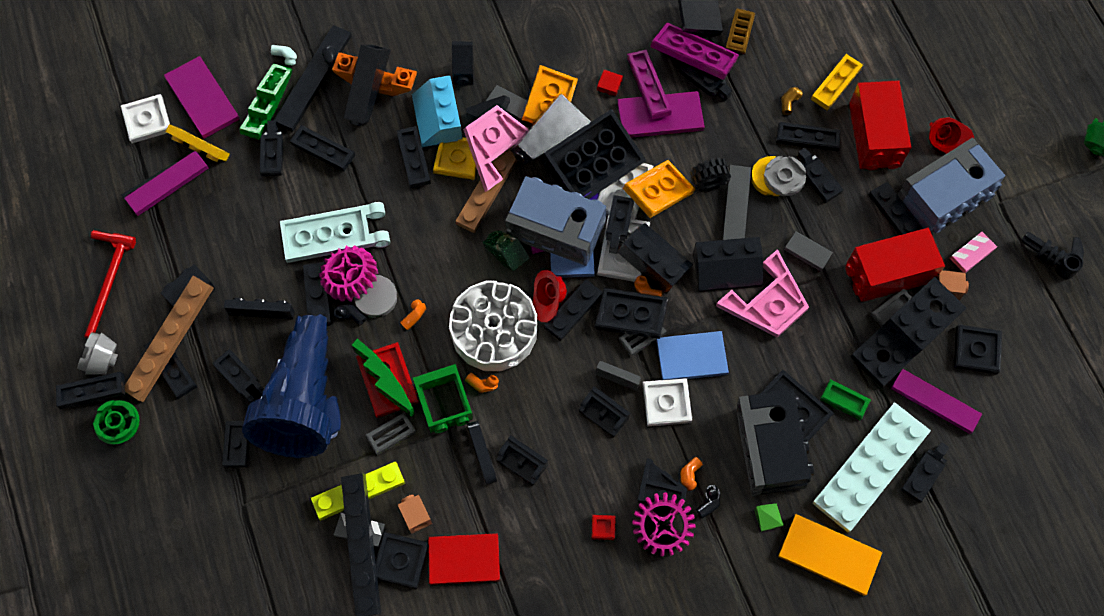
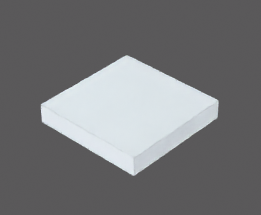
M161 94L121 105L131 143L167 133L165 131L170 122Z
M687 378L643 382L647 427L692 423Z

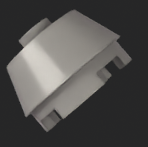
M92 332L85 344V349L77 369L84 371L85 375H106L109 366L114 367L118 354H115L117 344L103 333L97 334Z

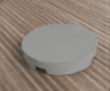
M778 156L766 165L764 181L768 189L773 193L781 196H792L803 188L806 181V170L802 163L794 157Z
M375 275L377 281L372 282L373 288L367 289V295L362 293L360 300L354 297L357 309L363 315L371 318L387 315L394 309L397 303V291L394 284L388 278L381 275Z

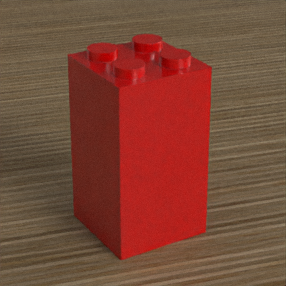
M900 81L858 83L849 106L860 169L876 170L878 168L896 169L901 167L911 149V142Z
M925 228L855 247L846 263L845 269L847 275L852 278L854 283L853 290L855 295L859 296L861 302L900 292L902 289L908 290L926 285L934 277H938L945 264L930 229Z

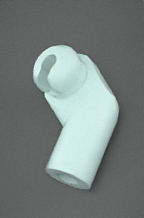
M272 45L271 55L285 57L286 65L296 64L295 59H297V55L291 48Z

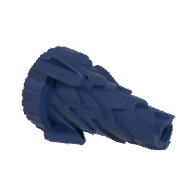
M321 314L318 316H297L294 330L290 333L286 342L283 358L278 359L276 369L263 391V397L255 402H251L247 408L242 433L251 444L264 451L285 457H315L318 454L324 453L330 444V440L336 437L341 429L337 398L331 396L326 400L327 395H324L327 382L325 372L328 364V359L325 358L328 342L327 318Z

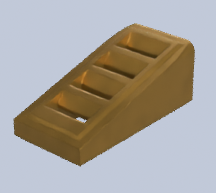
M742 9L735 10L726 49L745 54L755 17L754 12ZM732 40L742 42L743 45L733 43Z

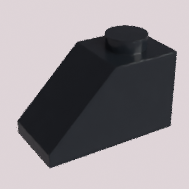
M452 41L453 84L461 86L474 84L473 42Z

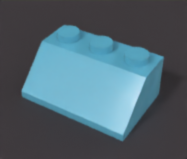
M444 76L429 79L412 94L422 147L462 139L451 77Z

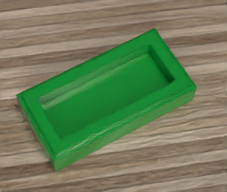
M831 379L820 399L858 420L862 419L871 399Z

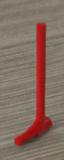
M95 230L91 232L92 239L111 242L115 252L86 330L85 338H88L92 332L96 333L123 253L134 248L136 244L135 237L117 233L109 234Z

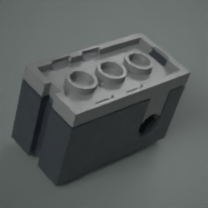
M794 389L739 397L735 410L751 496L806 489L811 481V476H814L812 462L808 463L809 444L807 440L803 439L802 432L805 431L803 418H799L800 400L798 396H795ZM772 409L783 420L780 422L773 421L771 418L774 419L776 417L770 413V410Z

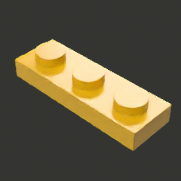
M846 54L815 91L811 100L828 111L862 69L863 64Z
M169 124L165 131L172 135V140L181 144L185 141L190 144L188 148L198 153L201 150L206 152V157L218 162L219 159L227 161L230 155L224 150L176 126Z

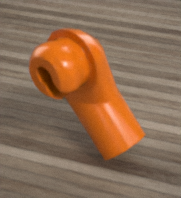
M640 275L634 281V287L638 293L654 296L662 295V290L651 289L645 276Z
M694 457L686 464L680 472L681 484L688 491L696 488L697 482L694 481V473L703 465L697 457Z

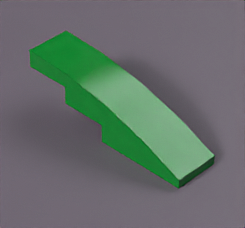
M273 63L256 89L257 96L248 108L249 115L240 127V134L260 140L261 135H263L267 128V121H271L292 74L291 68Z
M356 339L352 344L353 350L366 361L363 364L365 371L378 380L375 384L377 391L412 417L415 414L413 407L393 373L371 349L359 339Z

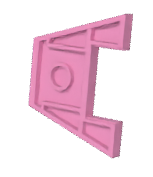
M498 105L463 129L485 192L503 180L491 161L515 145L528 130V128Z
M777 249L763 262V268L775 279L768 287L748 304L733 290L716 304V307L775 337H779L809 308Z

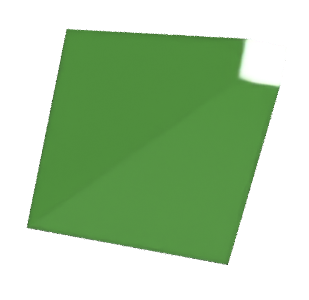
M777 503L756 506L754 509L761 532L783 526Z

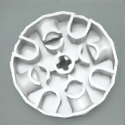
M484 281L470 286L457 297L450 313L449 330L456 352L467 364L483 371H503L517 366L530 354L537 340V313L531 299L519 287L512 284Z

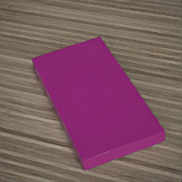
M670 23L664 25L650 46L722 80L725 79L739 57L735 52L692 33L683 32L681 28Z
M200 56L164 75L203 139L240 120L237 112Z
M699 92L665 94L672 114L671 116L654 120L650 117L643 97L618 99L620 122L631 138L704 131L705 126Z

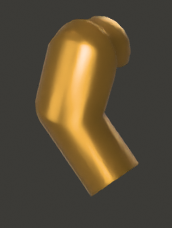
M798 87L790 88L782 96L783 115L792 114V102L799 100V98L801 99L803 93Z

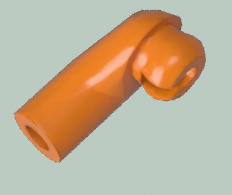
M419 299L412 302L411 308L414 310L401 321V324L407 330L421 318L426 310L425 303H422Z
M470 373L466 377L465 382L478 392L483 393L494 391L498 387L499 380L494 375L481 380L473 373Z

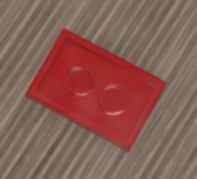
M398 342L373 350L400 383L411 405L419 404ZM359 355L356 356L376 418L402 410L377 391L375 384L378 380L365 371L363 364L366 361Z
M498 533L429 537L430 585L500 581Z

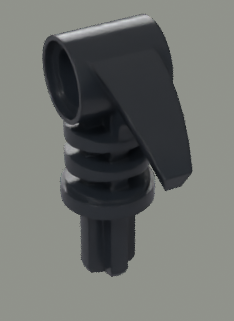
M1027 232L1021 240L1022 243L1037 252L1035 257L1039 259L1043 256L1045 257V262L1051 261L1052 267L1057 265V274L1063 279H1071L1083 267L1084 250L1079 237L1073 238L1071 253H1066L1064 250L1059 252L1057 250L1058 246L1054 248L1051 246V240L1048 239L1044 242L1030 232Z

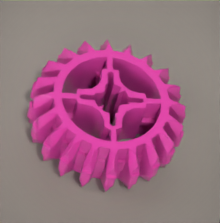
M346 245L344 250L338 248L336 254L331 253V258L325 259L326 265L321 266L323 272L319 273L322 279L320 281L327 294L331 295L335 300L339 299L344 302L347 299L352 302L353 297L360 300L362 293L367 295V289L373 288L372 282L377 281L375 275L378 274V269L371 253L362 247L358 248L354 245L350 248ZM335 282L344 283V285L335 284Z
M664 492L663 499L659 500L658 493H655L654 502L649 497H646L647 507L643 503L639 504L643 512H634V515L639 517L640 520L635 519L632 524L640 527L634 529L633 532L634 534H642L637 538V541L640 543L646 540L643 546L645 550L650 545L653 546L652 554H655L657 548H659L661 556L665 555V549H669V554L674 555L673 547L676 546L677 550L681 552V542L686 546L689 545V541L685 536L693 538L694 534L688 531V529H694L696 525L688 523V521L693 520L695 517L694 514L686 515L691 510V507L686 506L682 508L685 502L684 499L675 503L677 496L673 494L671 500H667V492ZM658 506L672 507L664 515H660L652 510ZM678 512L683 518L681 533L672 524ZM647 515L656 525L650 536L647 534L644 526ZM669 518L670 522H668V525H670V529L663 527L659 530L660 523H658V520L665 521ZM662 534H669L676 538L670 542L656 541Z

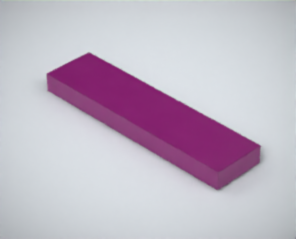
M647 50L627 54V60L651 119L671 116L672 110Z
M194 151L124 199L136 215L139 216L209 168L199 154Z
M904 369L900 371L891 387L895 392L969 434L974 431L982 416V413Z

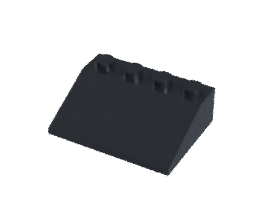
M612 109L556 144L540 157L548 172L565 191L580 193L587 199L592 198L647 161Z

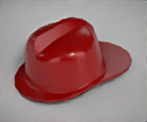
M950 117L939 118L934 123L930 122L929 124L930 143L946 154L969 139L974 138L973 132L968 126Z
M549 270L540 271L534 283L532 303L537 313V320L541 322H549L554 318L558 305L564 300L567 292L562 277L556 276Z

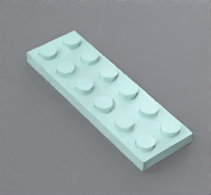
M894 402L812 504L849 533L931 430Z

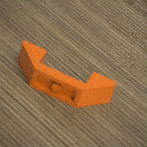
M338 52L332 71L352 85L358 57ZM397 67L395 74L384 72L378 93L396 96L411 91L417 71Z

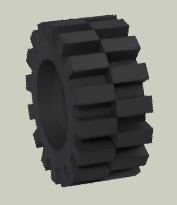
M713 158L708 162L705 160L703 164H697V167L694 166L693 170L690 171L694 187L700 192L703 190L706 192L709 189L714 190L716 187L720 188L721 185L727 184L731 178L726 160L720 158L716 160Z

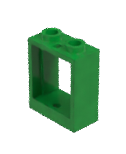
M456 364L413 378L430 433H442L448 430L450 426H463L473 419ZM455 381L465 412L433 422L423 391Z

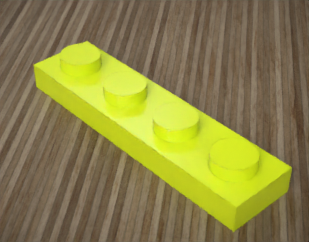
M396 461L366 474L368 499L405 484ZM342 485L311 498L320 521L344 511Z

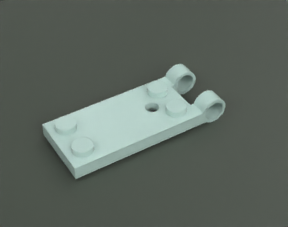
M374 202L368 205L280 221L286 262L290 263L331 255V253L336 254L338 248L344 250L346 245L350 248L354 245L358 248H382L390 245L389 232L377 231L369 234L367 218L380 219L385 216L384 204ZM345 228L351 229L349 234L343 233Z

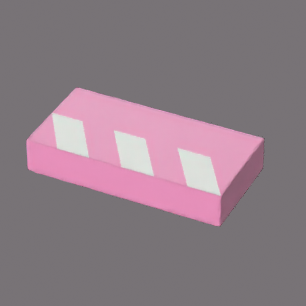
M981 232L954 253L950 259L963 273H966L993 252L997 246Z

